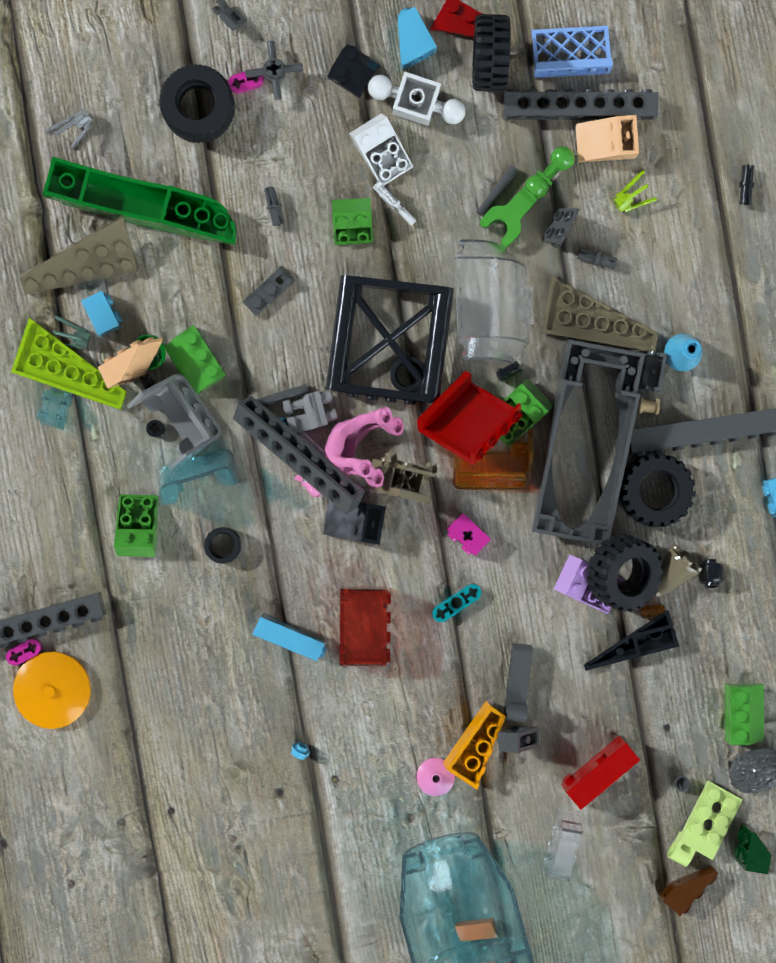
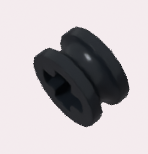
M148 373L144 378H139L145 389L155 385Z
M151 420L146 426L147 433L152 437L161 436L165 430L163 423L158 420ZM154 423H157V426L160 427V431H157V434H154V431L150 429L151 425L154 426Z

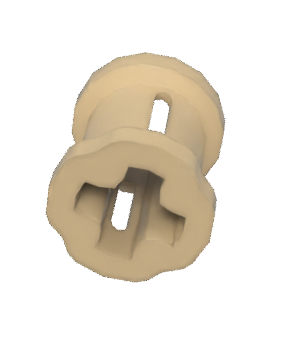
M640 397L638 414L645 412L654 413L657 416L660 410V399L648 400Z

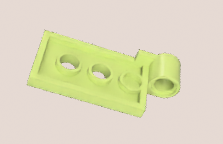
M707 781L682 832L679 831L675 841L670 846L667 857L684 867L689 865L696 851L713 860L738 811L742 799ZM715 802H719L721 805V809L717 813L712 810V805ZM707 819L712 821V827L709 830H706L703 826L704 821Z

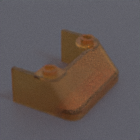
M528 429L527 442L513 444L510 447V452H486L484 458L481 461L478 460L474 465L469 464L453 453V486L460 490H524L528 488L534 456L532 430Z

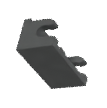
M644 352L645 357L638 390L655 393L661 392L667 353Z

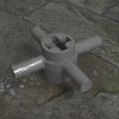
M268 41L269 60L265 62L263 68L245 70L246 78L264 76L272 83L274 100H281L280 82L284 79L286 73L304 71L303 63L284 65L281 60L277 59L275 41ZM279 67L280 69L276 71L277 75H273L272 71L269 70L270 68Z

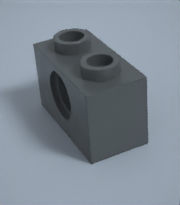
M518 725L499 731L497 738L499 751L520 753L538 747V727Z

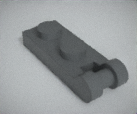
M283 266L279 267L265 282L243 300V303L255 316L262 312L295 281L292 276L285 272L286 269ZM279 277L284 281L281 285L276 282Z

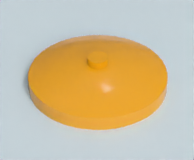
M58 651L43 652L27 660L19 669L13 685L14 701L22 716L32 724L48 729L61 728L78 719L87 708L91 697V681L84 666L73 656Z

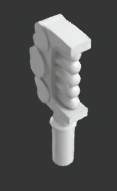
M378 181L373 186V189L393 209L396 208L399 211L398 214L410 225H413L416 219L405 207L400 205L401 202L392 196L382 185L383 183Z

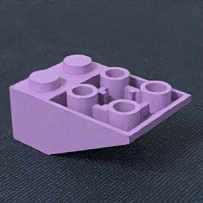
M569 554L554 590L609 614L611 607L597 600L589 589L587 566H590V563ZM617 577L618 587L621 586L624 581V579L620 577Z

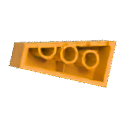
M486 700L443 762L446 770L478 790L481 776L485 772L488 758L492 754V748L495 740L498 738V732L501 730L506 717L500 709Z

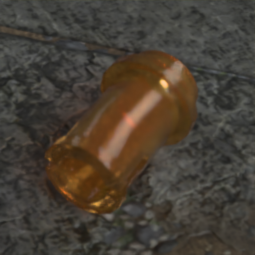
M660 603L653 606H643L641 608V617H657L665 611V606Z

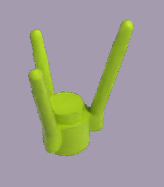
M645 170L637 174L621 192L615 195L616 198L613 201L620 212L625 210L627 213L632 209L657 200L654 197L631 205L633 203L632 198L648 188V184H645L631 194L626 193L645 173Z

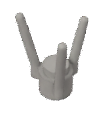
M81 109L79 112L77 111L72 116L46 129L45 133L61 127L55 132V135H59L74 124L79 129L83 127L71 145V149H74L84 134L91 128L89 124L93 120L84 109Z

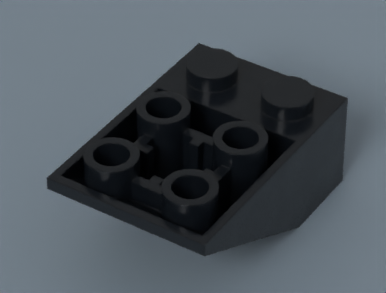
M328 501L323 534L380 545L386 506L360 502L358 507L346 515Z

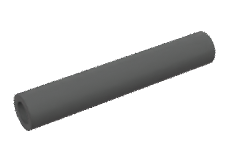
M511 165L476 211L480 216H485L517 174L518 170Z
M304 384L256 400L265 407L307 394L309 391L307 385Z

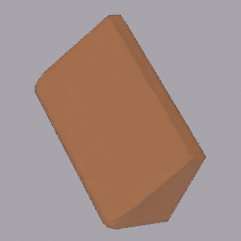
M494 918L460 921L455 925L460 942L498 938Z

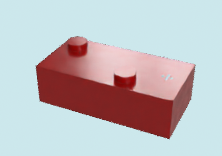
M618 736L574 774L570 773L564 777L561 785L578 808L582 810L636 765L640 759L628 744Z

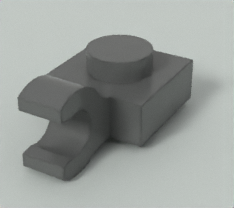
M225 0L216 1L219 6L213 7L212 10L215 14L220 15V18L227 27L234 31L245 25L247 20L235 7L230 8Z

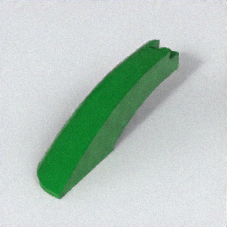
M52 156L43 190V197L116 220L124 215L125 222L235 245L236 228L234 221L227 212V209L210 197L170 185L166 186L112 174Z

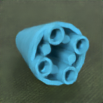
M682 333L673 336L667 341L664 353H667V365L677 371L692 370L702 359V346L698 339L691 334Z

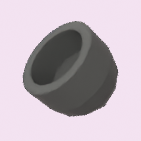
M679 776L674 780V788L677 791L685 792L689 789L690 782L687 777ZM679 780L682 782V789H680Z

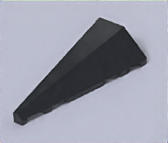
M669 610L664 611L585 663V671L679 647Z

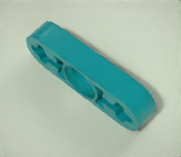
M474 583L468 584L436 605L432 610L434 620L445 622L481 597L480 587ZM469 588H477V596L473 597L472 595H470L469 597H467L469 602L466 603L465 599L460 594L464 592V595H467L469 593ZM458 597L462 600L461 607H452L451 601L453 598ZM448 603L449 608L453 612L450 614L448 610L444 613V618L436 617L437 609H446L447 607L444 604Z

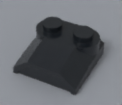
M347 44L332 65L327 79L360 99L364 89L380 65L359 52L355 46Z

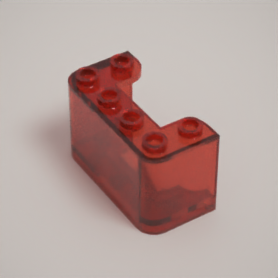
M341 586L340 666H386V663H390V649H387V643L391 642V631H387V624H391V612H387V604H391V591H387V587Z

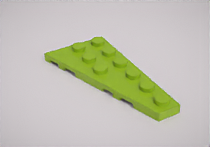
M28 319L11 373L122 410L127 395L125 389L121 386L107 388L100 371L33 319Z

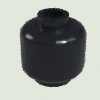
M715 559L705 560V563L700 565L703 570L699 573V582L705 588L720 587V584L724 582L723 565L716 563Z

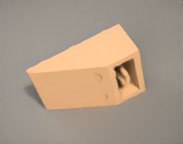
M637 115L616 116L575 124L578 163L635 159L639 154Z
M150 337L142 342L137 340L130 344L131 348H124L118 351L116 357L111 356L103 360L104 364L99 366L98 369L107 388L133 382L145 375L163 339H153V337Z

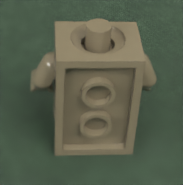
M387 452L385 457H381V460H372V467L382 470L385 478L382 486L377 488L367 483L366 489L430 504L431 497L422 495L420 492L422 486L430 477L436 478L437 464L432 466L431 462L425 464V467L397 460V454L391 456V452Z

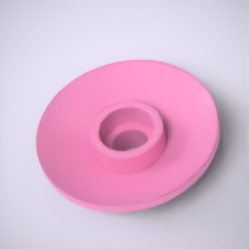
M430 758L424 761L417 771L418 785L428 795L441 796L447 793L454 784L455 775L446 770L443 765L444 759ZM438 775L440 779L433 781V776Z

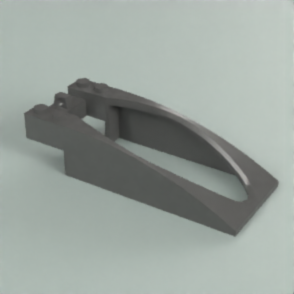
M566 338L543 457L532 532L600 545L604 540H609L641 395L637 390L645 357L644 353ZM584 362L617 368L618 374L615 390L618 403L619 426L617 447L611 472L601 497L588 520L578 528H570L560 518L552 477V453L560 415L573 388L583 385L580 379Z

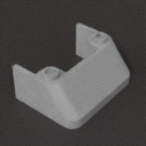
M174 374L141 391L127 405L130 409L143 402L150 411L156 412L162 409L183 439L177 445L180 457L170 465L171 469L196 455L222 434L221 427L188 380L181 374Z

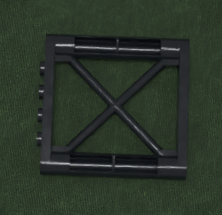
M341 275L325 390L348 393V397L359 398V395H366V399L378 400V397H383L385 401L394 403L399 399L404 400V404L415 405L416 402L433 404L440 397L454 288ZM362 288L430 295L429 304L390 334L361 297ZM357 303L384 339L348 367ZM432 312L424 373L422 376L395 340ZM389 345L417 381V393L350 385L351 374Z

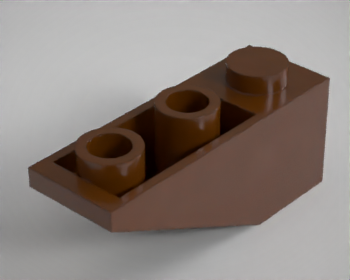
M712 866L672 881L659 896L664 903L681 916L690 910L691 904L695 899H699L703 895L704 889L715 882L718 872Z

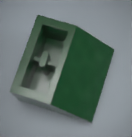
M742 823L737 833L739 843L738 847L735 848L734 858L745 871L769 874L772 855L757 834L747 824Z

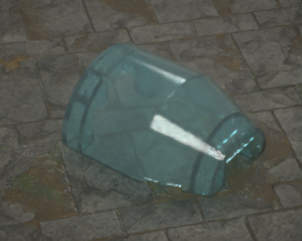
M460 832L439 836L411 847L402 855L399 919L412 963H483L491 960H497V963L511 961L513 963H535L514 886L478 834ZM488 918L495 919L498 938L460 942L455 930L457 922Z

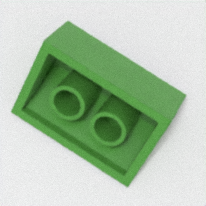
M193 325L177 335L165 346L166 352L178 371L188 380L197 395L227 377L196 326Z
M725 684V741L730 745H751L764 741V684Z

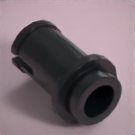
M514 361L503 369L499 368L496 372L498 379L501 382H506L508 378L521 372V367H518L520 366L519 363Z

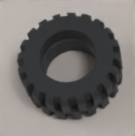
M479 14L475 18L472 87L476 91L503 92L507 89L511 46L510 17L507 15Z
M649 454L632 461L629 464L630 466L625 468L619 494L621 496L620 503L621 506H624L627 515L631 516L634 521L651 527H666L672 523L679 522L681 517H685L688 514V508H692L694 503L692 498L696 495V491H693L695 481L690 477L692 475L691 471L685 468V464L682 461L676 460V457L665 454ZM660 472L670 478L673 485V496L666 506L655 509L644 504L640 497L639 489L646 475Z
M620 534L618 536H611L609 540H604L601 546L594 550L595 554L589 560L591 562L590 566H587V573H589L587 583L590 584L589 589L597 600L615 610L631 612L635 611L636 608L640 609L645 606L644 603H649L653 599L652 596L657 594L659 590L657 589L658 585H661L662 582L661 574H663V567H661L662 560L659 557V552L653 548V545L634 536ZM632 559L631 574L627 581L618 587V573L623 564Z

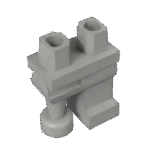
M331 391L309 393L303 399L292 403L289 399L284 400L283 406L286 416L292 415L294 410L304 408L305 414L287 418L288 426L295 433L300 434L329 425V422L337 420L336 409L325 411L324 404L334 402Z

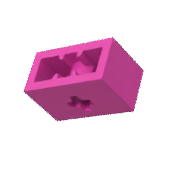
M461 513L447 528L449 531L447 535L454 542L460 541L463 544L461 548L468 555L472 553L476 556L491 540L464 513ZM464 531H466V532L471 531V532H472V533L470 534V536L472 537L470 540H469V539L463 540V538H464L463 532H464Z

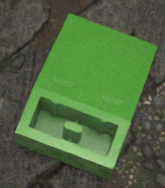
M528 377L503 400L512 407L520 403L522 416L517 423L510 427L508 433L504 436L502 435L500 439L510 447L554 406Z
M120 494L114 539L116 555L156 557L158 495Z

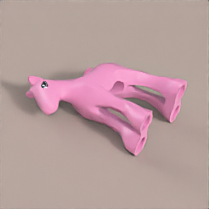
M381 407L370 413L360 414L353 419H347L335 425L328 436L323 453L326 459L347 476L357 475L364 477L370 486L377 488L382 486L385 478L382 470L373 468L369 460L354 457L359 443L372 430L384 429L389 434L396 436L402 434L404 429L402 419L393 417L388 407ZM300 475L295 476L294 479L300 481L310 495L313 497L320 496L321 493Z

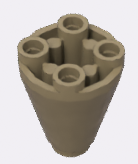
M675 543L669 548L662 561L661 585H658L657 589L659 590L655 594L658 597L666 595L697 576L703 570L698 563L691 561L693 557L686 550L682 551Z

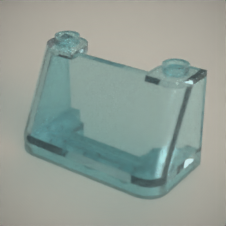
M219 449L190 458L173 469L170 468V465L162 467L159 472V498L162 506L178 502L179 493L184 491L182 483L214 474L217 483L222 486H233L242 483L232 452L228 449Z

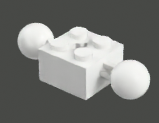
M404 72L400 87L393 86L390 79L384 75H376L368 83V92L374 99L384 100L388 97L396 99L392 110L393 115L426 126L430 124L433 111L440 113L443 120L449 124L460 123L465 117V106L461 101L450 99L444 103L437 100L441 90V83L408 72ZM416 96L420 97L418 102L414 101Z

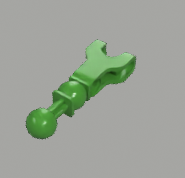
M560 146L554 149L550 158L551 163L542 173L538 170L536 175L527 179L525 186L507 205L492 207L481 219L479 225L484 229L494 222L504 224L506 234L502 238L501 246L507 248L519 236L521 219L538 199L546 196L548 189L552 185L550 180L559 170L564 171L572 167L575 156L570 148Z

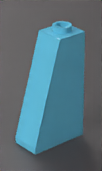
M264 613L260 616L252 634L315 661L319 657L323 658L327 647H324L325 641Z

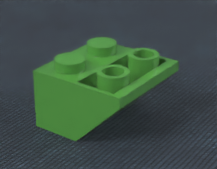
M371 199L332 200L335 245L373 243Z

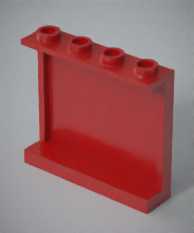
M465 371L417 418V429L431 440L469 464L474 465L478 460L481 461L484 458L486 452L497 444L498 439L502 435L504 436L508 433L514 423L520 420L522 416L521 404L518 403L515 407H512L472 382V374Z

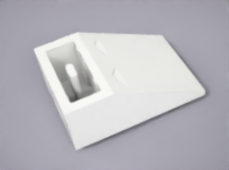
M379 114L349 133L377 182L381 181L383 186L413 168L388 118L383 114Z

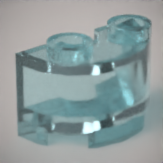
M55 388L44 390L41 398L43 401L42 408L38 409L36 419L40 420V423L43 425L64 430L67 412L71 406L74 394Z

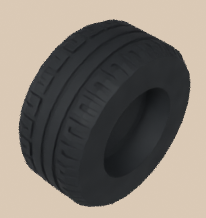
M190 64L189 66L186 65V67L178 68L177 71L169 75L170 77L166 79L160 91L159 106L166 124L179 138L188 142L205 143L217 139L230 127L235 114L234 96L228 82L222 74L206 65ZM196 88L209 90L215 97V107L211 114L201 120H190L184 117L180 111V102L183 96L188 91Z

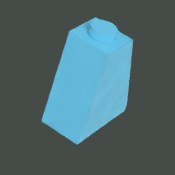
M415 6L411 9L409 7L400 11V15H398L402 71L435 54L437 46Z

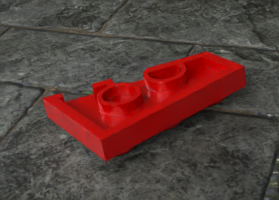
M446 0L430 30L447 32V34L462 35L474 39L475 18L483 13L460 0Z

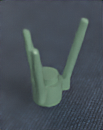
M57 315L55 316V319L78 332L74 331L72 335L54 330L53 334L72 339V342L75 344H66L69 348L82 350L83 347H88L91 333H87V329L81 328Z

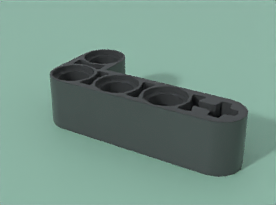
M512 643L504 706L505 719L508 721L526 722L528 707L526 700L532 645Z

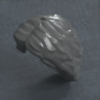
M762 748L737 754L729 768V779H731L733 787L742 793L749 794L775 788L776 750Z

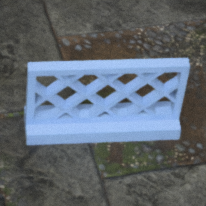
M608 26L538 29L531 31L534 78L611 73L613 61L610 53ZM597 32H604V39L601 42L592 36ZM582 33L586 39L579 43L573 37L576 34ZM562 34L567 40L561 45L554 39L557 35ZM536 36H545L548 41L542 46L536 41ZM588 40L596 45L592 52L584 47ZM569 41L577 46L573 53L565 48ZM550 42L558 47L554 54L546 49ZM600 48L606 53V58H598L594 53ZM581 49L588 56L585 59H579L575 54ZM562 50L569 57L566 60H559L556 55ZM542 51L550 57L547 61L538 62V55Z

